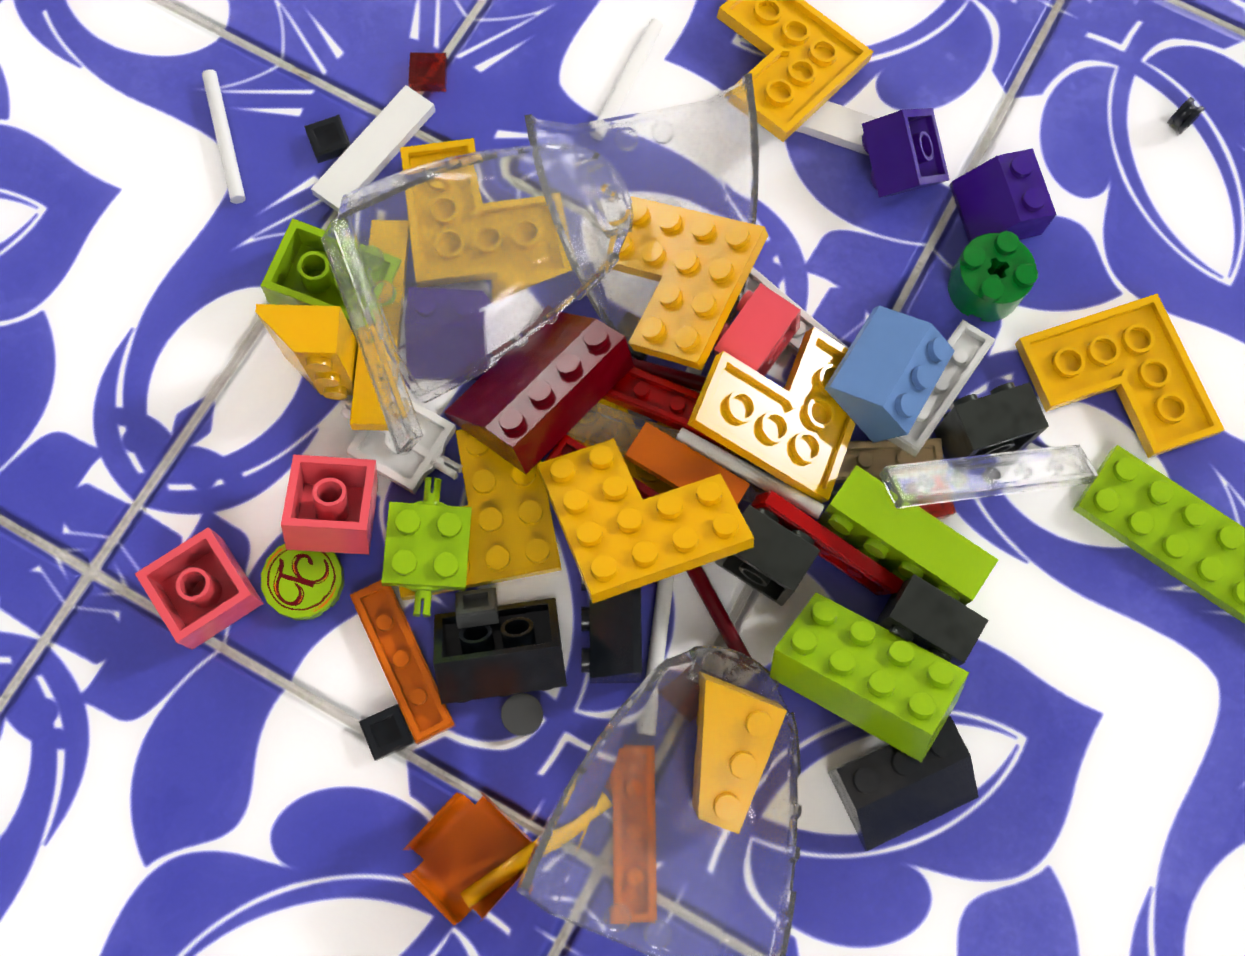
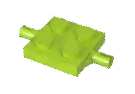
M432 477L424 479L423 501L415 503L389 502L382 585L405 587L415 592L413 616L421 617L422 601H424L423 617L431 616L432 593L445 589L466 591L472 507L448 506L440 502L442 480L435 477L433 493H431Z

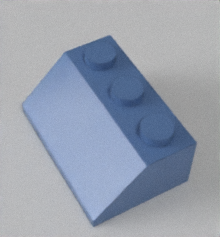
M879 305L874 307L824 389L873 443L908 435L955 350L932 323Z

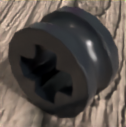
M1192 97L1184 102L1167 121L1169 126L1174 124L1178 127L1177 132L1179 134H1182L1205 110L1203 106L1196 107L1194 105L1195 99Z

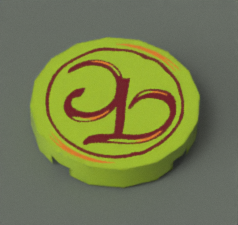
M285 544L277 547L266 559L261 572V590L267 603L282 616L297 621L315 619L323 615V612L337 603L345 585L344 568L335 553L286 550Z

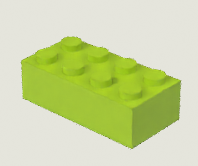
M857 465L817 521L904 582L915 574L964 605L974 600L999 561Z
M815 592L774 648L769 677L922 763L957 704L969 672L910 641L898 637L884 627Z

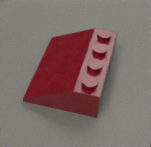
M550 310L443 413L449 420L524 474H527L634 367L626 337L596 318Z

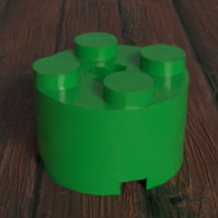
M1009 231L984 234L973 239L965 247L951 270L950 279L948 280V293L951 301L961 313L967 316L971 314L982 318L980 321L994 322L1009 316L1029 293L1038 278L1034 257L1029 249L1019 241L1017 235Z

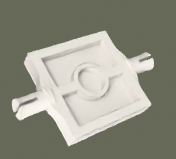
M397 391L392 431L357 430L355 438L345 451L349 457L354 459L376 460L378 474L414 495L427 475L433 472L434 469L443 472L455 480L458 478V473H461L463 465L444 456L445 448L455 434V430H457L456 425ZM347 400L344 403L346 408L342 406L340 414L350 419L352 402Z

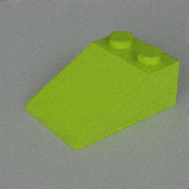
M292 218L260 286L270 304L340 306L350 326L373 331L400 270L402 260Z

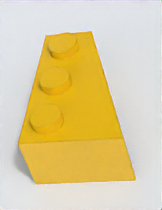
M699 671L700 688L696 722L697 742L694 758L692 806L698 819L739 834L787 710L775 700Z

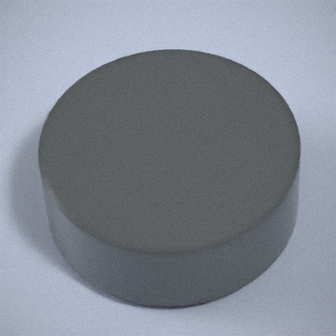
M518 693L509 697L503 704L501 720L510 733L516 736H528L536 732L541 726L543 709L540 702L534 696L527 693Z

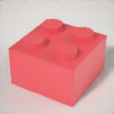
M760 283L754 292L748 290L743 295L736 307L739 314L731 325L725 322L715 343L714 352L716 356L724 351L765 377L799 330L801 310Z
M293 454L281 521L286 550L369 555L378 492L376 460Z
M209 527L135 573L176 643L191 650L264 604L224 539Z

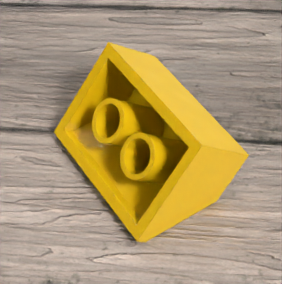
M256 304V314L284 357L320 395L332 400H344L347 398V395L353 396L358 342L340 306Z

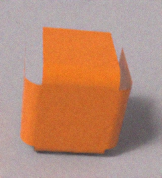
M456 792L403 849L413 850L424 859L415 870L403 873V875L453 925L461 922L472 909L477 912L482 921L534 864L532 863L475 905L468 908L460 893L533 842L482 792L480 793L483 796L476 804L470 801L464 794Z

